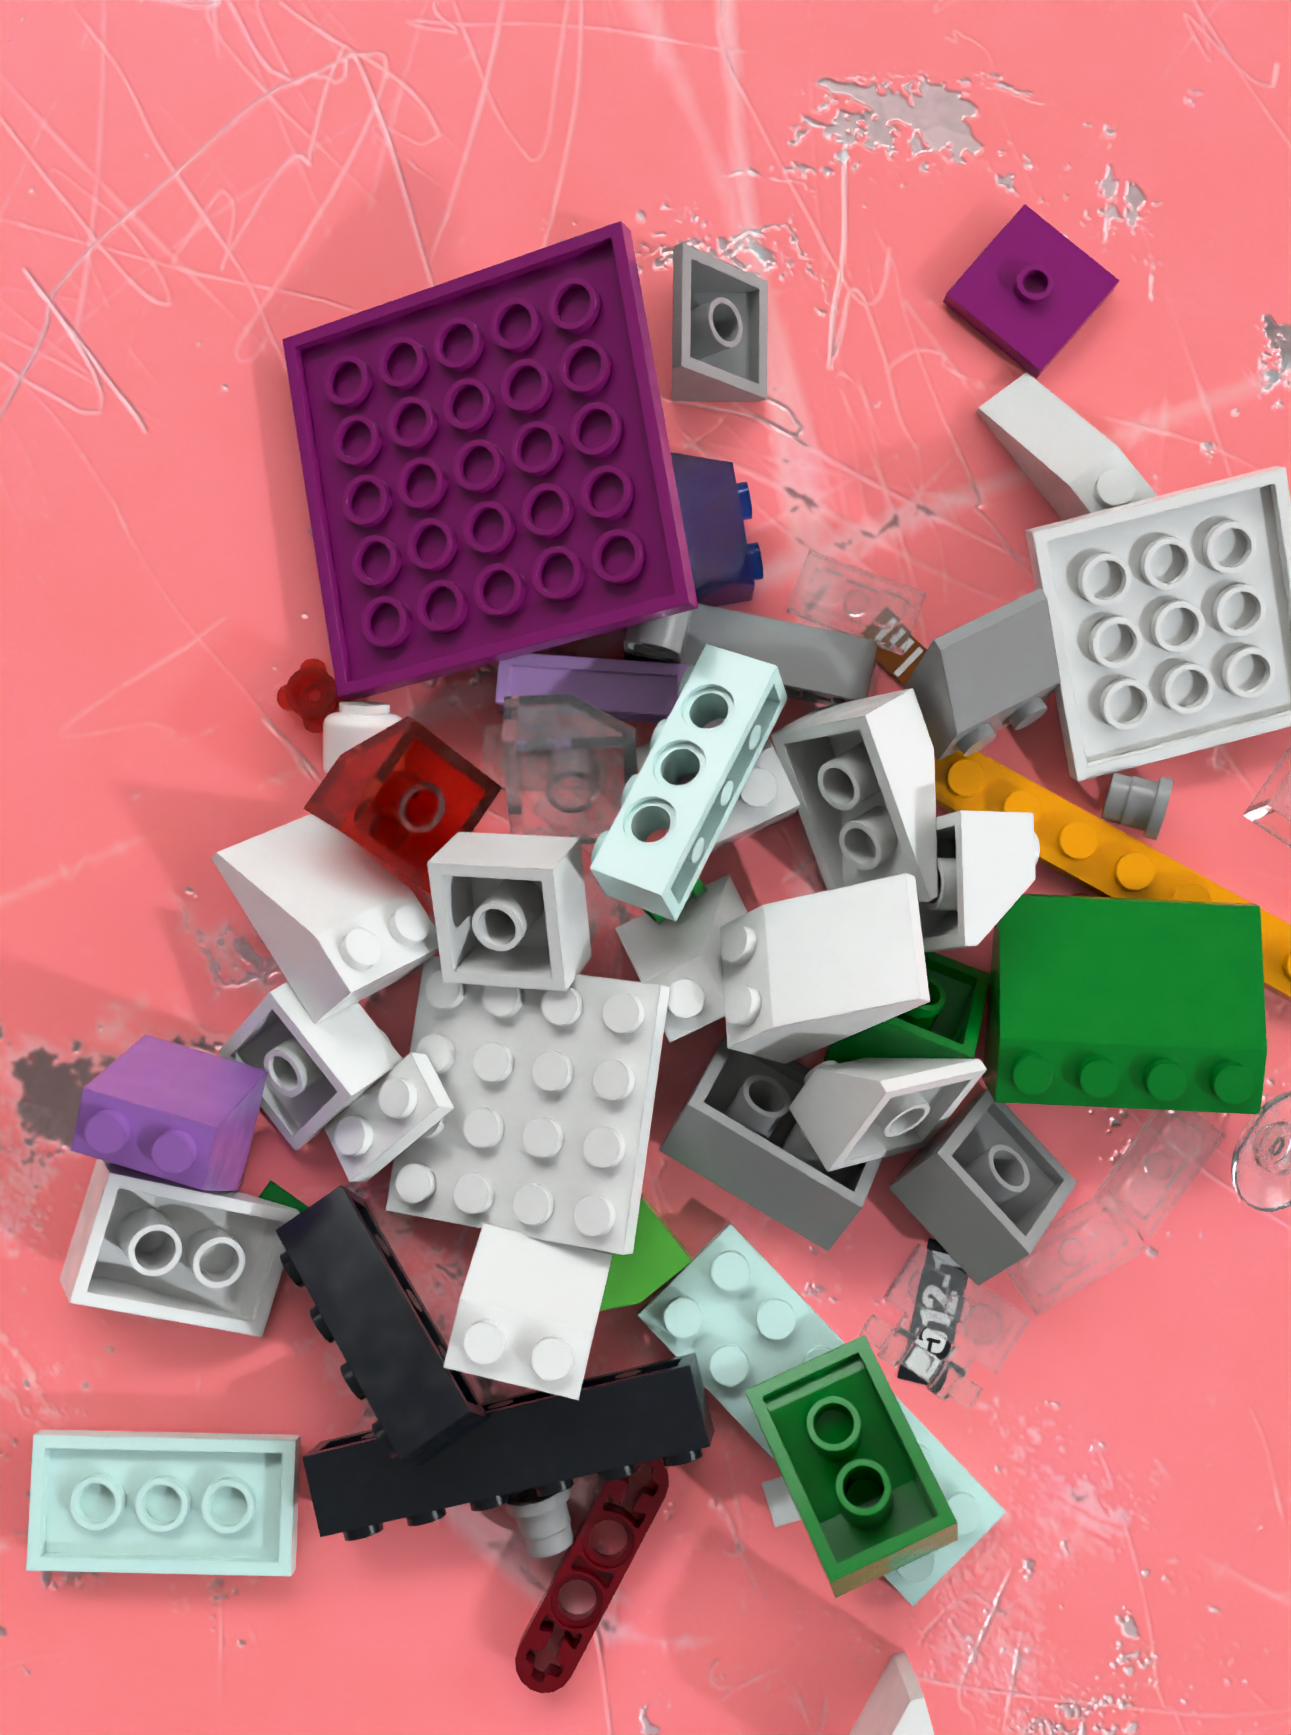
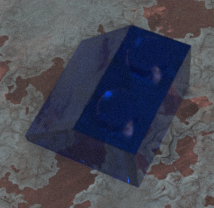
M671 453L697 603L716 607L751 601L755 587L754 581L763 579L764 574L758 542L747 543L743 520L752 519V504L747 482L736 483L733 462Z

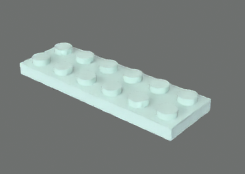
M729 1222L691 1259L692 1262L679 1271L638 1311L637 1316L676 1357L696 1353L704 1387L774 1459L745 1390L846 1343ZM895 1395L958 1523L957 1541L883 1575L914 1606L990 1530L1006 1511Z

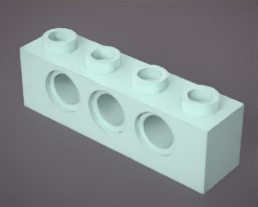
M706 644L696 665H690L685 670L679 685V697L668 719H662L654 729L650 742V753L639 774L632 775L627 781L621 797V809L610 830H605L598 837L591 856L592 865L590 870L607 896L673 921H677L788 699L776 665ZM725 719L716 727L704 728L706 724L713 720ZM689 773H697L690 782L674 785L680 777ZM659 829H669L667 834L660 840L645 842L652 832Z

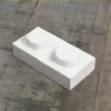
M410 1052L326 1125L324 1129L349 1182H367L454 1109V1106L427 1054Z

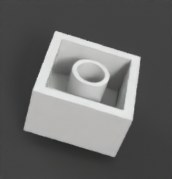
M457 832L427 862L443 982L566 992L575 980V974H579L592 957L580 838Z

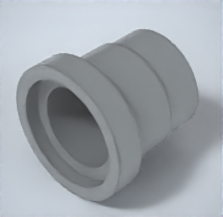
M1114 772L1101 818L1120 823L1119 825L1144 831V838L1157 840L1168 806L1173 779L1160 776L1157 782Z
M533 1488L509 1493L510 1500L505 1503L506 1511L509 1516L516 1518L519 1533L523 1538L528 1556L533 1558L553 1556L566 1550L573 1544L574 1535L566 1503L571 1495L570 1489L541 1497L535 1496Z

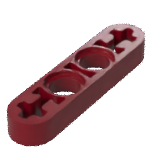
M662 1458L644 1462L652 1466L651 1479L657 1485L653 1489L647 1486H642L639 1489L632 1503V1511L643 1513L639 1520H636L624 1507L613 1503H606L608 1496L612 1495L621 1504L628 1491V1476L618 1480L605 1481L600 1486L574 1536L573 1544L567 1549L521 1636L515 1657L516 1672L521 1682L530 1690L539 1693L555 1692L564 1687L574 1673L666 1497L669 1487L668 1466H664ZM638 1463L637 1467L640 1468L642 1463ZM603 1520L618 1522L627 1533L628 1540L626 1545L616 1554L605 1555L599 1553L590 1541L591 1530L597 1523ZM571 1580L587 1582L596 1593L594 1606L583 1614L568 1612L559 1601V1590L565 1583ZM548 1615L560 1628L565 1630L559 1641L556 1656L561 1666L550 1663L544 1671H541L534 1667L536 1655L530 1649L532 1647L542 1651L546 1647L554 1628V1622L543 1620ZM570 1632L580 1634L577 1638H574Z

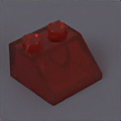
M407 716L342 753L303 809L386 867L430 894L427 862L457 832H473L502 787L414 718Z

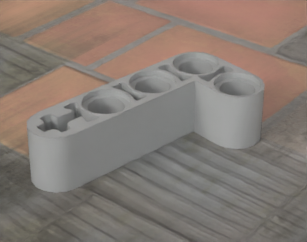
M699 603L697 609L627 627L624 640L626 660L696 665L706 644L764 661L778 667L788 698L828 706L868 698L878 648L875 642L864 637Z

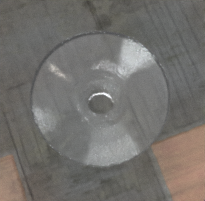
M1291 1091L1274 1097L1261 1107V1111L1251 1117L1241 1132L1233 1152L1231 1179L1234 1190L1244 1203L1259 1211L1273 1212L1291 1206Z

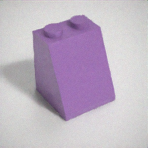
M145 1034L83 1088L70 1151L200 1190L238 1191L242 1185L268 1071Z

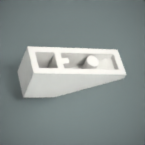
M1028 372L982 404L976 411L1062 520L1157 496L1116 444Z

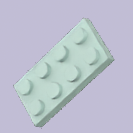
M42 1429L33 1434L26 1571L291 1577L296 1570L301 1435Z

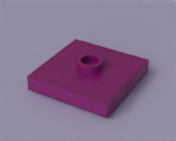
M1024 204L945 295L943 303L1037 379L1114 291L1120 280Z

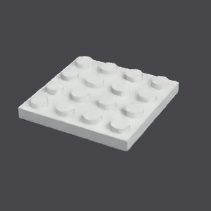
M1272 466L1025 530L1035 588H1040L1048 600L1061 680L1054 689L1071 778L1079 782L1291 727V500L1286 467Z
M431 956L423 963L410 1052L427 1054L454 1109L393 1159L386 1211L482 1228L485 1222L521 1232L530 1238L620 1255L633 1254L670 987L575 974V980L566 992L443 982L440 957Z

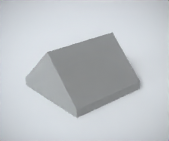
M683 242L675 245L673 250L672 401L760 402L766 400L768 281Z

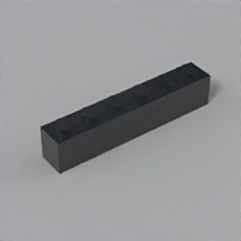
M691 1353L583 1379L579 1400L535 1390L481 1403L489 1419L422 1466L401 1461L399 1457L395 1459L390 1458L377 1441L373 1429L321 1441L302 1458L320 1537L343 1532L345 1541H354L379 1533L383 1530L384 1522L406 1518L408 1526L424 1525L444 1517L447 1514L445 1508L470 1503L471 1511H484L507 1503L510 1500L509 1493L530 1488L534 1489L535 1496L538 1497L557 1494L571 1488L574 1485V1478L598 1473L599 1481L603 1482L618 1480L638 1471L637 1464L662 1458L664 1466L686 1464L703 1456L702 1449L710 1447L715 1430L696 1353Z

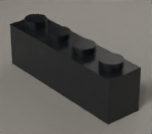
M340 1185L275 1230L286 1249L280 1255L284 1269L300 1288L306 1286L316 1305L310 1309V1316L318 1331L329 1343L336 1341L346 1360L340 1366L342 1376L357 1398L360 1400L367 1398L378 1419L372 1424L374 1435L390 1458L395 1459L399 1457L401 1461L422 1466L489 1419L463 1372L443 1367L448 1346L363 1198Z

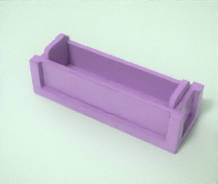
M529 653L498 662L495 702L500 704V713L508 714L510 723L515 724L518 722V713L659 723L662 719H668L679 697L678 690L681 678L691 664Z

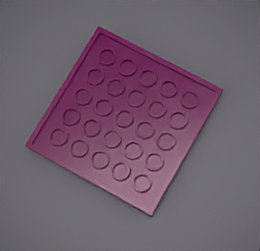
M622 221L282 339L338 698L353 701L698 608L631 230Z

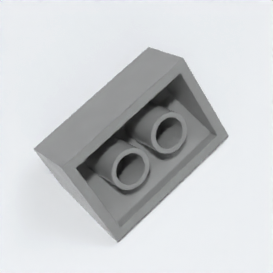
M726 1033L682 1107L659 1151L826 1251H829L862 1209L882 1158L827 1172L789 1110V1106L805 1085L804 1078L810 1069L794 1060L784 1064L728 1049Z

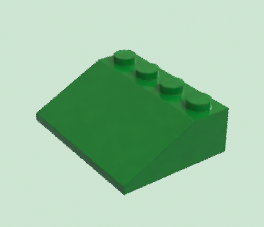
M1023 893L994 926L983 1061L987 1070L982 1075V1079L994 1102L1260 1114L1267 1056L1261 911L1259 905Z

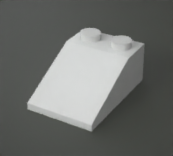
M913 688L820 707L770 734L781 764L801 804L798 812L827 890L907 873L915 876L918 902L932 901L938 896L934 747Z
M316 812L216 852L211 858L314 1024L410 975L439 950L436 927L413 891Z
M904 873L764 904L720 927L724 1011L728 1049L786 1064L930 1002L916 879L913 875Z
M97 1159L63 1266L60 1282L69 1303L262 1337L283 1271L280 1255L286 1251L275 1230L300 1214V1212L295 1208L239 1191L200 1190Z

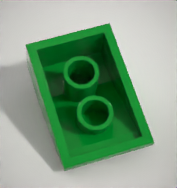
M865 1335L745 1390L835 1598L958 1540V1523Z

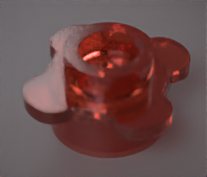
M316 658L305 660L301 664L300 670L296 671L288 680L287 685L280 687L277 693L279 706L286 711L293 710L303 719L305 729L311 733H322L324 719L336 712L339 708V702L351 701L337 697L335 679L326 672L324 662ZM314 690L319 691L321 695L317 701H311L309 698L310 693Z

